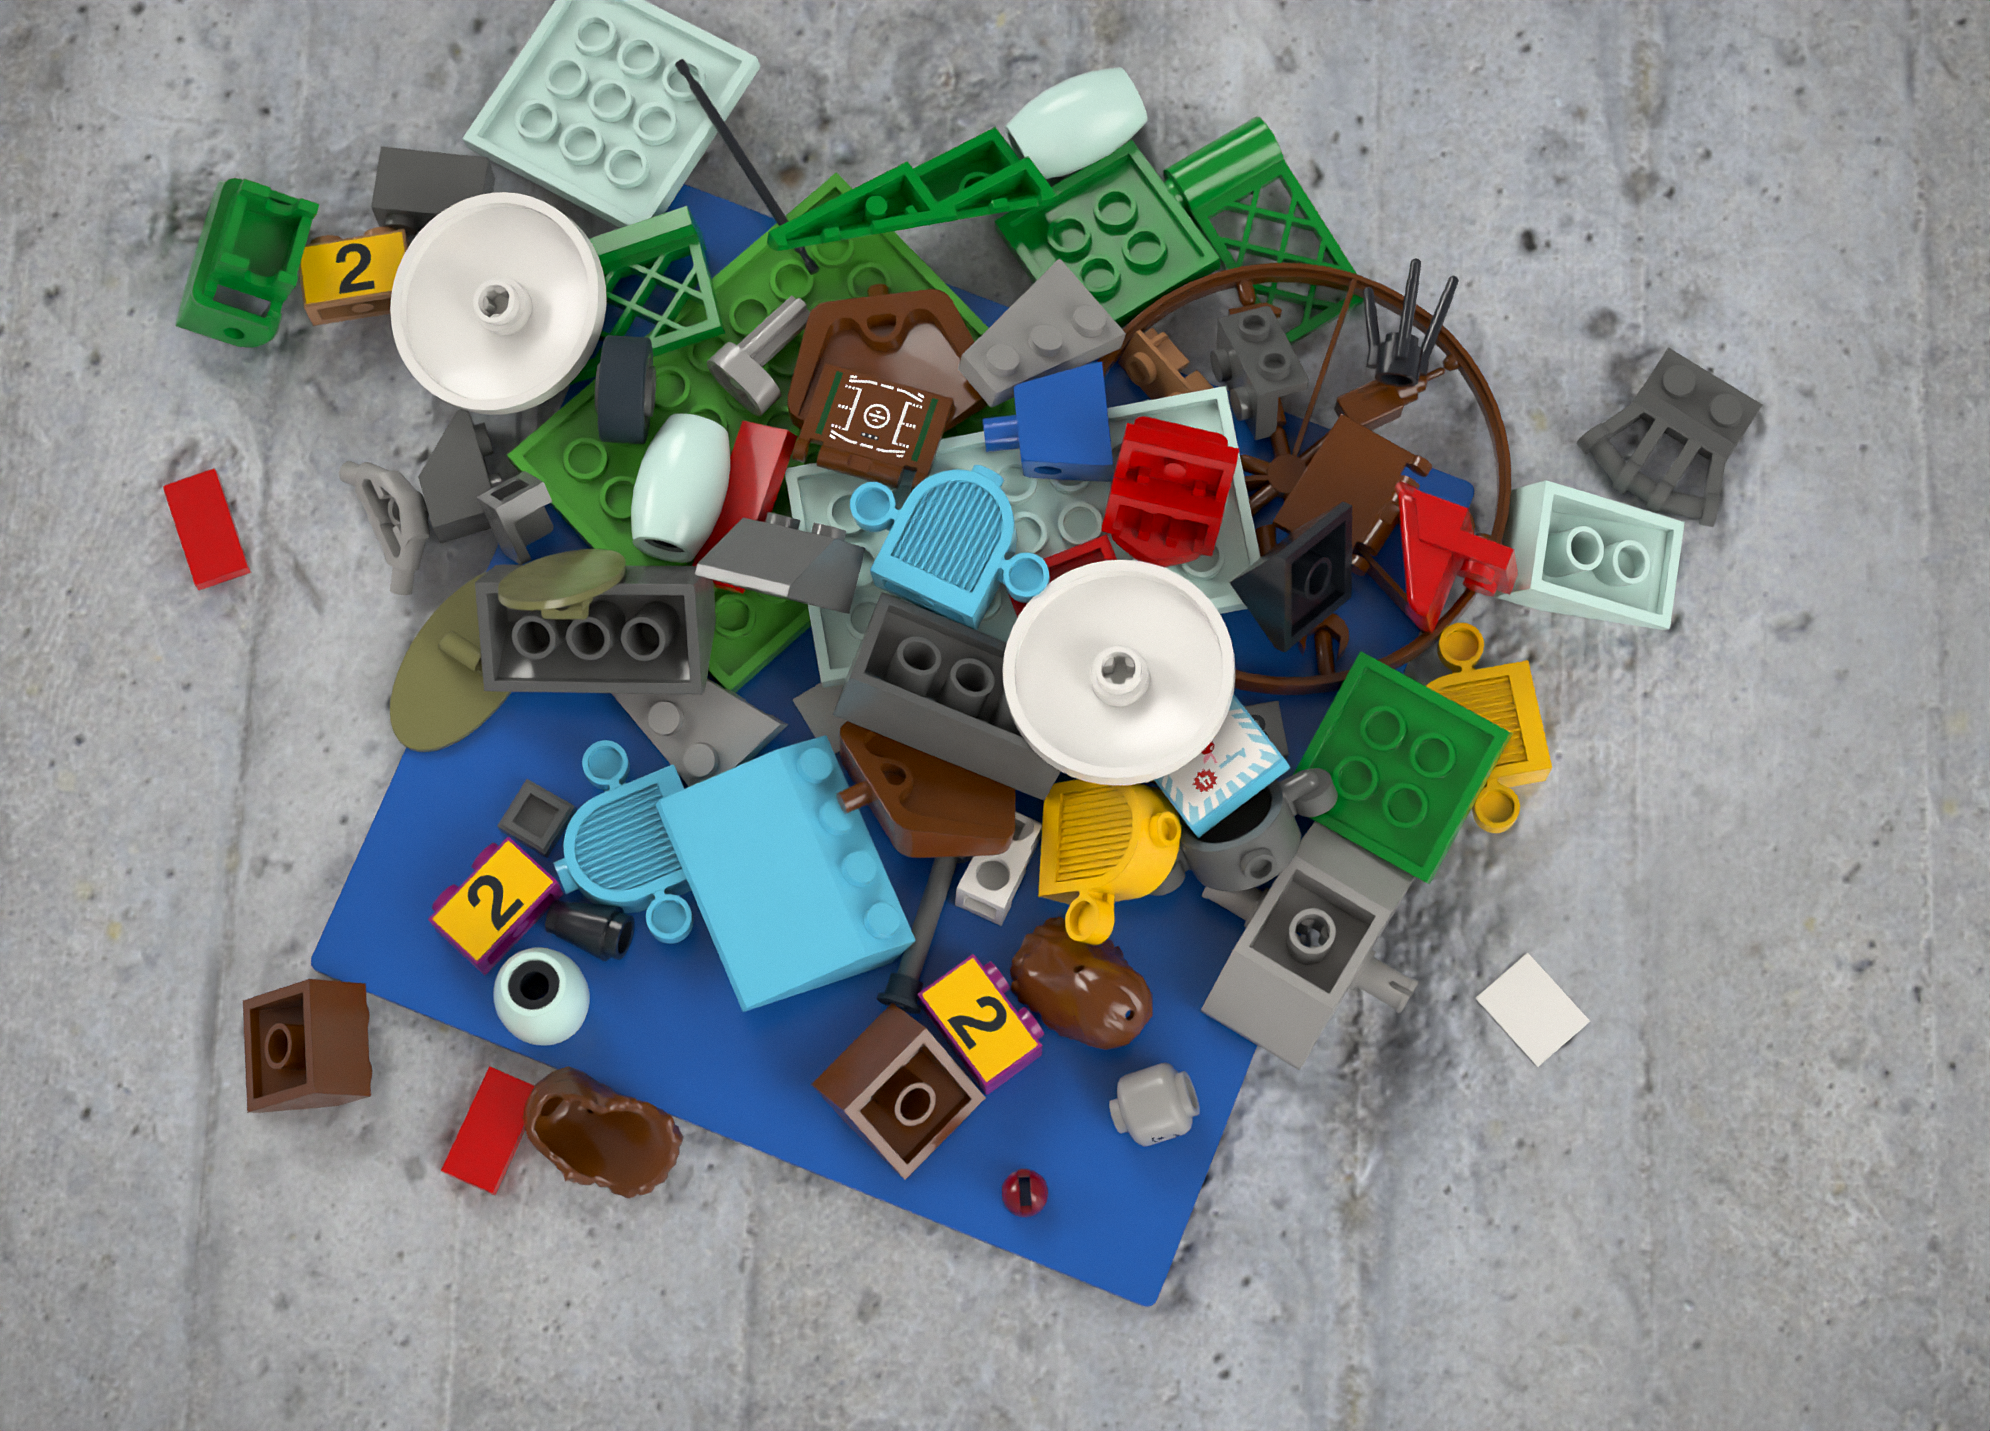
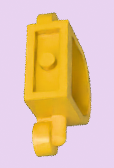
M1454 623L1442 632L1437 645L1439 660L1452 671V674L1439 677L1428 683L1426 687L1513 733L1472 807L1473 818L1481 829L1490 833H1501L1512 827L1520 812L1518 796L1509 787L1546 781L1552 770L1550 754L1529 661L1525 660L1475 669L1474 666L1479 662L1484 650L1483 636L1471 624Z
M1077 779L1053 784L1044 800L1038 896L1070 905L1065 917V927L1068 935L1073 940L1091 945L1103 943L1110 936L1114 926V902L1146 896L1158 888L1166 879L1175 863L1180 845L1181 825L1176 808L1163 791L1141 783L1115 786Z

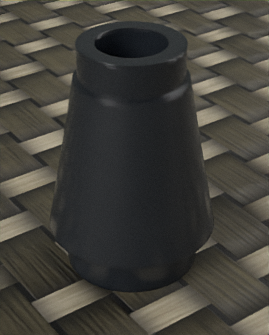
M555 900L551 904L545 921L547 933L556 935V937L602 961H607L610 958L621 960L630 947L635 928L633 916L624 914L620 906L563 902L560 900Z

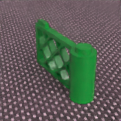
M1256 116L1163 170L1166 190L1169 194H1173L1188 216L1191 217L1199 231L1220 257V265L1224 270L1241 267L1246 253L1275 260L1276 263H1304L1327 266L1357 274L1283 159L1282 150L1277 139L1262 118ZM1278 179L1291 197L1287 214L1256 207L1260 190ZM1252 195L1250 205L1238 203ZM1296 206L1304 219L1294 216ZM1225 210L1247 215L1242 241L1219 236L1209 219ZM1254 217L1285 225L1279 251L1248 243ZM1291 227L1314 233L1320 242L1316 260L1285 252ZM1228 249L1239 252L1237 262ZM1325 252L1333 264L1322 262ZM1271 283L1270 287L1253 284L1256 295L1255 304L1262 303L1257 296L1258 294L1268 297L1267 303L1273 305L1274 299L1305 306L1301 324L1285 333L1291 345L1339 318L1345 301L1344 298L1338 303L1314 298L1317 285L1310 284L1308 296L1276 289L1278 283ZM1353 295L1348 312L1364 303V299ZM1311 308L1323 310L1309 319Z

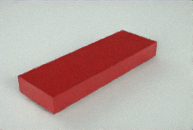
M742 421L730 455L729 483L721 514L711 535L695 556L692 566H697V563L742 518L761 522L766 521L767 513H771L798 436L789 430ZM713 580L714 587L741 594L745 591L744 588Z

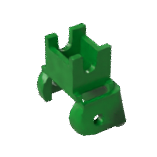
M231 178L227 181H219L211 200L177 314L176 327L237 347H257L273 340L278 333L282 319V305L296 287L299 277L297 272L319 204L271 190V187L247 179ZM218 285L269 301L270 304L262 315L259 316L213 301V297Z

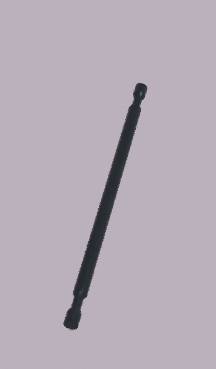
M685 60L677 61L675 63L676 68L688 81L692 93L777 224L781 226L788 222L785 214L702 86L690 73V68ZM805 247L794 248L795 252L802 257L810 275L816 274L820 268L810 258Z

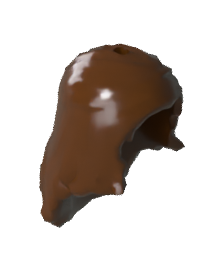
M1060 916L1045 920L1044 924L1035 927L1033 933L1026 934L1021 948L1012 958L1010 974L1014 982L1010 986L1011 992L1018 997V1001L1022 1005H1027L1031 1012L1040 1014L1042 1022L1060 1036L1100 1049H1113L1129 1044L1140 1034L1153 1016L1152 993L1143 976L1129 966L1120 947H1115L1112 940L1108 939L1099 945H1091L1073 940L1066 931L1065 919ZM1130 1010V1015L1125 1018V1014Z
M569 1066L553 1071L540 1080L530 1093L523 1110L522 1118L528 1139L541 1154L562 1172L565 1181L577 1182L580 1185L596 1183L599 1187L609 1188L611 1193L625 1198H634L637 1194L645 1195L651 1193L655 1186L665 1182L668 1172L676 1165L680 1146L683 1143V1135L680 1132L679 1126L675 1125L672 1116L663 1109L657 1108L646 1101L620 1095L610 1087L593 1079L587 1073Z

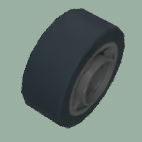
M607 335L603 342L601 361L597 366L595 382V412L598 414L599 438L602 442L645 444L648 437L650 417L654 414L656 396V368L653 366L652 342L650 338Z

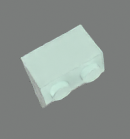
M1547 480L1511 490L1509 514L1501 545L1514 549L1518 576L1510 595L1496 590L1494 597L1540 611L1659 630L1670 629L1685 522Z

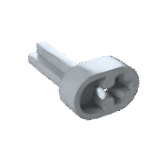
M793 296L789 297L738 345L727 342L707 360L708 369L717 382L742 406L756 416H761L781 398L779 387L762 367L805 329L810 314L807 304L799 297L797 299Z

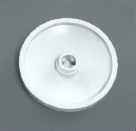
M509 192L482 194L460 201L438 214L418 233L400 262L393 283L390 306L391 326L398 352L406 367L423 387L435 396L458 408L479 414L503 415L535 407L567 387L586 365L597 345L606 312L607 296L603 268L592 243L578 225L558 209L544 201L531 196Z
M1109 560L1078 567L1051 581L1041 593L1034 596L1028 602L1013 625L1007 641L1003 661V683L1007 703L1019 732L1028 745L1047 763L1063 773L1086 782L1115 786L1133 785L1152 781L1178 770L1188 764L1208 746L1221 728L1231 705L1235 685V662L1231 639L1220 613L1208 597L1193 583L1171 570L1151 563L1133 560Z

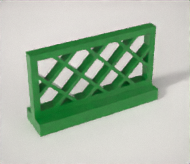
M688 206L589 239L603 268L606 283V302L624 310L611 333L601 331L600 341L604 342L607 335L624 336L636 316L656 325L648 337L652 342L653 357L725 333L704 252L707 248L703 233ZM692 255L694 266L683 284L663 276L672 261ZM635 274L644 279L631 301L611 293L621 278ZM698 283L700 286L701 293L694 290ZM656 285L676 293L662 316L643 308ZM688 299L705 306L708 320L688 327L674 322ZM602 347L595 358L588 360L569 385L596 376L597 366L601 361Z

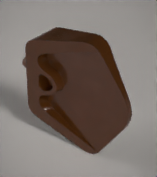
M874 284L867 291L868 297L826 301L818 304L811 310L807 319L787 401L790 419L799 429L803 427L825 363L953 398L954 404L944 432L988 406L986 401L958 370L962 354L974 343V340L954 302L947 293L937 289H926L890 294L888 286Z
M846 721L841 726L839 732L840 759L855 784L836 793L838 803L845 814L868 804L893 846L907 857L992 856L1003 854L1010 848L1015 832L1014 788L849 721Z

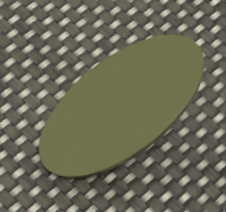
M605 549L573 550L546 556L529 562L506 575L498 585V598L502 605L512 609L541 610L543 619H587L589 604L593 601V597L611 589L623 579L626 574V561L621 554Z
M485 573L464 584L438 607L413 640L400 665L391 694L390 721L397 739L402 745L412 751L432 752L459 742L485 723L512 693L484 691L475 582Z

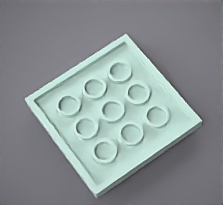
M555 0L462 139L468 149L489 158V160L622 228L664 214L718 133L689 88L688 81L676 68L675 63L681 59L685 60L690 68V73L700 83L724 122L760 69V64L756 56L645 0Z

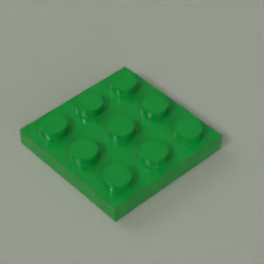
M1133 140L1125 143L1107 157L1081 169L1052 186V189L1057 194L1055 203L1010 211L994 221L997 234L1033 284L1060 258L1120 328L1130 323L1143 310L1163 296L1189 282L1208 276L1221 268L1220 257L1173 194H1169L1166 190L1165 183Z
M1360 651L1294 774L1305 769H1323L1330 774L1337 790L1338 799L1335 805L1326 813L1309 818L1430 884L1513 733Z

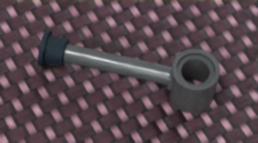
M973 856L935 857L911 929L916 941L904 951L898 972L890 974L885 993H878L877 1001L886 1006L894 1003L904 1012L920 1014L922 1007L917 1003L918 993L921 992L923 983L919 981L956 865L970 861Z

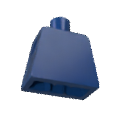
M1102 362L1083 365L1019 383L1013 387L1016 415L983 418L986 452L1020 449L1023 476L1096 482H1111L1113 480L1114 466Z

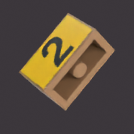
M376 227L367 230L364 236L345 239L335 235H325L314 238L310 241V244L305 245L299 266L304 309L313 326L390 314L394 279L400 262L410 246L405 229L396 230L392 227Z

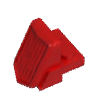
M1141 416L1135 419L1134 424L1127 423L1111 483L1101 532L1110 533L1113 541L1137 561L1151 563L1164 568L1191 562L1200 555L1212 557L1237 465L1239 448L1228 446L1227 438L1220 433L1160 419Z
M1398 482L1395 485L1399 502L1407 592L1405 610L1421 630L1433 633L1456 575L1464 578L1462 584L1477 593L1494 596L1496 590L1508 595L1511 594L1518 576L1514 549L1474 535L1469 508L1419 491L1417 487L1404 482Z

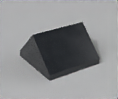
M1341 502L1294 530L1229 582L1273 646L1284 653L1351 598L1352 505L1346 502Z

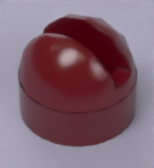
M1019 1169L1012 1172L1005 1179L1002 1186V1200L1005 1207L1012 1214L1019 1217H1031L1038 1214L1046 1205L1048 1187L1044 1178L1036 1171ZM1029 1177L1031 1205L1020 1206L1021 1192L1018 1178Z

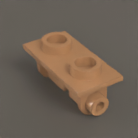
M1154 328L1149 329L1145 333L1141 330L1136 331L1118 361V364L1127 372L1131 381L1138 385L1151 400L1213 388L1198 370L1185 378L1179 373L1188 366L1190 361L1171 342L1165 332L1158 334Z

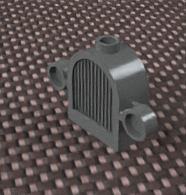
M1312 768L1302 770L1281 782L1275 779L1199 838L1178 812L1181 837L1175 863L1162 884L1149 894L1160 896L1174 891L1184 881L1187 870H1192L1195 877L1203 885L1219 891L1246 890L1271 880L1290 864L1299 849L1301 836L1294 816L1296 814L1304 817L1319 816L1329 811L1335 805L1338 793L1330 774L1323 769Z

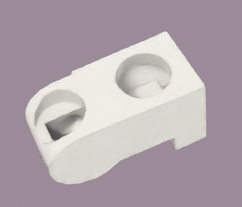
M1015 811V832L1010 848L999 855L973 856L957 886L955 905L1002 926L1010 910L1011 902L1026 873V867L1041 838L1042 823Z

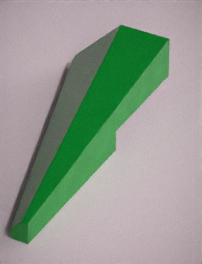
M994 127L915 168H912L907 161L768 232L767 244L776 251L1048 205L1056 202L1057 194L1030 157L1027 156L1020 160L998 129Z

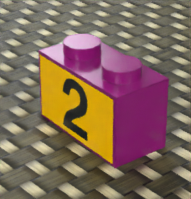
M509 837L499 846L496 843L490 844L477 856L472 864V869L475 871L460 887L452 884L438 896L432 905L434 913L428 919L435 930L484 976L545 914L551 904L564 894L558 882Z
M972 954L918 993V1001L923 1011L987 1096L1042 1056V1045L1038 1039L1044 1035V1032L1025 1007L1017 1012L1005 997L1004 993L1010 990V987L997 967L991 961L982 966L976 956Z

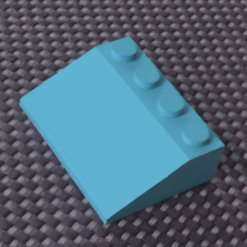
M827 735L772 751L660 799L655 804L743 1012L889 965L916 941L859 809L845 814L838 803L836 793L849 788Z

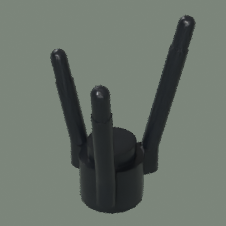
M1418 258L1412 259L1410 263L1399 332L1387 333L1385 342L1380 343L1374 291L1370 287H1366L1363 290L1369 348L1366 367L1376 369L1374 378L1378 382L1390 386H1415L1418 384L1419 376H1427L1430 355L1459 283V279L1456 276L1449 277L1421 347H1419V338L1411 334L1422 265L1421 260Z

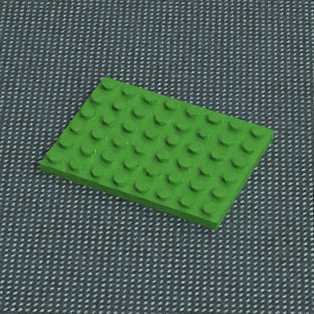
M836 172L786 215V218L790 221L853 188ZM776 223L712 278L725 333L653 357V366L656 368L654 414L650 417L648 437L645 444L601 441L598 431V414L595 412V379L508 453L507 457L509 462L520 473L526 471L544 482L552 499V502L549 503L550 506L591 549L615 551L625 558L626 566H692L694 559L684 563L665 561L640 551L633 544L631 526L633 489L643 457L651 441L666 420L673 414H692L718 423L728 432L730 455L742 421L789 430L798 436L797 439L801 432V429L796 427L790 419L787 401L805 329L762 367L779 387L781 398L761 416L752 414L717 382L708 369L707 360L727 342L738 345L791 296L796 299L798 297L807 304V309L811 312L818 304L826 301L868 297L867 291L874 284L888 286L890 294L926 289H937L947 293L954 302L974 342L989 328L895 231L806 246V252L820 268L816 274L810 275L802 257L794 249L776 251L768 246V232L779 227ZM688 299L674 322L688 327L708 320L705 306ZM650 331L645 337L648 338L652 331ZM1014 397L992 408L988 405L944 432L942 439L983 432V418L1016 415ZM810 443L805 462L793 460L792 452L787 468L817 463L821 445ZM784 475L771 513L793 518L786 477ZM714 587L716 624L708 674L719 686L736 693L811 627L808 604L747 589L741 594Z

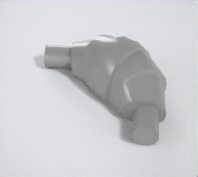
M347 461L341 466L339 477L341 481L355 486L356 496L367 512V518L384 551L385 561L392 566L390 592L398 595H410L413 590L414 572L419 569L426 540L430 537L429 513L425 499L398 471H389L369 462L359 465L352 461Z

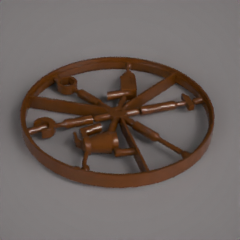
M1265 263L1241 266L1216 272L1189 282L1160 298L1122 329L1126 335L1121 348L1100 357L1098 362H1102L1105 379L1111 367L1124 353L1136 331L1141 330L1144 333L1148 328L1173 311L1192 301L1219 291L1237 288L1239 301L1243 307L1229 309L1228 315L1269 306L1276 318L1281 317L1282 309L1267 302L1255 304L1256 295L1253 284L1303 283L1347 292L1292 455L1287 434L1283 428L1286 425V418L1281 397H1278L1276 431L1270 436L1274 455L1273 461L1267 462L1246 454L1240 455L1243 471L1254 474L1244 476L1247 492L1258 489L1248 498L1253 517L1275 497L1283 498L1285 503L1330 432L1329 430L1298 456L1353 295L1363 298V290L1366 287H1370L1374 291L1375 303L1399 316L1402 315L1404 295L1366 277L1327 266L1304 263ZM1416 304L1413 326L1426 334L1433 315ZM1442 325L1435 344L1446 355L1442 361L1443 367L1428 372L1427 376H1419L1418 384L1410 387L1390 386L1375 379L1338 396L1334 410L1338 418L1343 414L1372 431L1400 418L1404 406L1418 400V393L1426 390L1428 381L1443 375L1445 369L1448 371L1458 369L1473 392L1483 413L1491 437L1496 463L1497 499L1491 535L1486 533H1477L1476 535L1501 544L1509 514L1512 487L1511 458L1505 426L1498 404L1485 377L1471 355L1456 337ZM1470 514L1471 523H1472V528H1473V533H1474V531H1475V523H1474V520H1473V516ZM1272 524L1261 526L1255 530L1260 558L1277 545L1276 527ZM1356 545L1352 554L1359 555L1369 562L1370 568L1367 574L1413 622L1405 610L1407 594L1370 554ZM1466 588L1453 606L1438 620L1433 633L1423 631L1417 626L1423 634L1406 646L1378 660L1396 670L1415 659L1434 645L1448 626L1460 619L1475 599L1477 592ZM1332 613L1297 642L1298 649L1303 656L1306 638L1315 634L1317 676L1274 677L1235 670L1234 688L1272 695H1308L1339 690L1350 669L1336 673L1332 638L1339 642L1336 660L1338 661L1344 655L1349 641V629L1345 621L1337 614Z

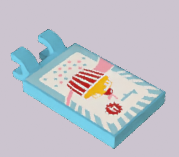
M1233 694L1227 716L1208 746L1188 764L1154 781L1199 838L1291 767Z

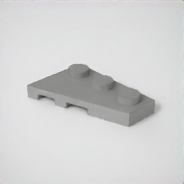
M1059 258L962 354L958 370L992 408L1013 398V387L1019 383L1083 366L1120 349L1126 333Z
M708 678L703 694L611 693L671 765L674 764L677 773L689 787L751 761L788 725L773 715L766 714L746 702V699L729 689H724Z

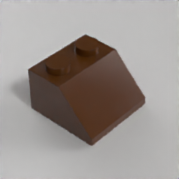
M307 979L243 1000L247 1113L334 1107L371 1097L372 1065L369 1061L368 1040L370 1013L366 999V983Z
M891 1003L811 1084L840 1118L904 1180L986 1098L927 1028L894 1003Z

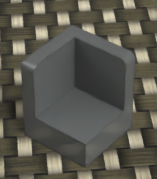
M526 471L519 473L477 497L504 555L520 565L531 560L526 546L553 531V524L544 507L552 502L543 481Z

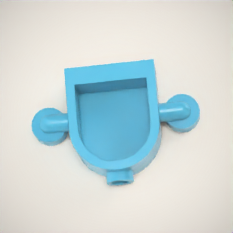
M974 465L971 471L955 469L936 473L923 480L913 489L900 510L897 509L892 491L882 483L868 482L862 484L851 496V513L855 523L860 528L869 532H879L885 529L890 531L870 569L874 585L930 612L974 630H978L1001 583L1005 584L1008 594L1013 599L1028 603L1050 583V575L1047 564L1040 556L1028 552L1015 555L1017 533L1010 502L1001 489L1004 479L987 467Z
M598 741L585 751L582 766L588 781L605 792L583 804L570 820L564 837L565 858L553 862L566 894L579 889L591 903L620 906L624 913H635L647 909L646 923L654 938L667 944L680 942L692 930L693 914L688 903L679 896L692 890L655 804L660 799L684 790L682 782L673 764L626 783L625 780L630 771L626 752L619 744L613 741Z

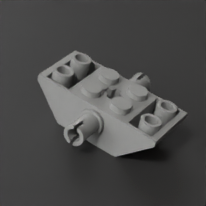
M1315 821L1300 841L1295 857L1278 875L1270 889L1266 887L1264 891L1253 887L1230 892L1219 891L1206 886L1202 897L1212 900L1246 921L1244 924L1246 930L1233 949L1201 1012L1298 1070L1301 1069L1348 989L1354 990L1357 986L1396 1009V1012L1401 1013L1419 982L1408 978L1374 958L1376 952L1372 949L1415 876ZM1311 928L1317 930L1320 933L1318 943L1321 946L1313 945L1311 948L1303 946L1300 943L1301 937L1296 932L1306 935Z

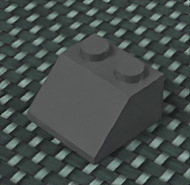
M768 512L765 522L742 518L697 563L695 575L758 593L849 614L866 548L845 542L846 530L813 523L811 533L798 530L800 520Z

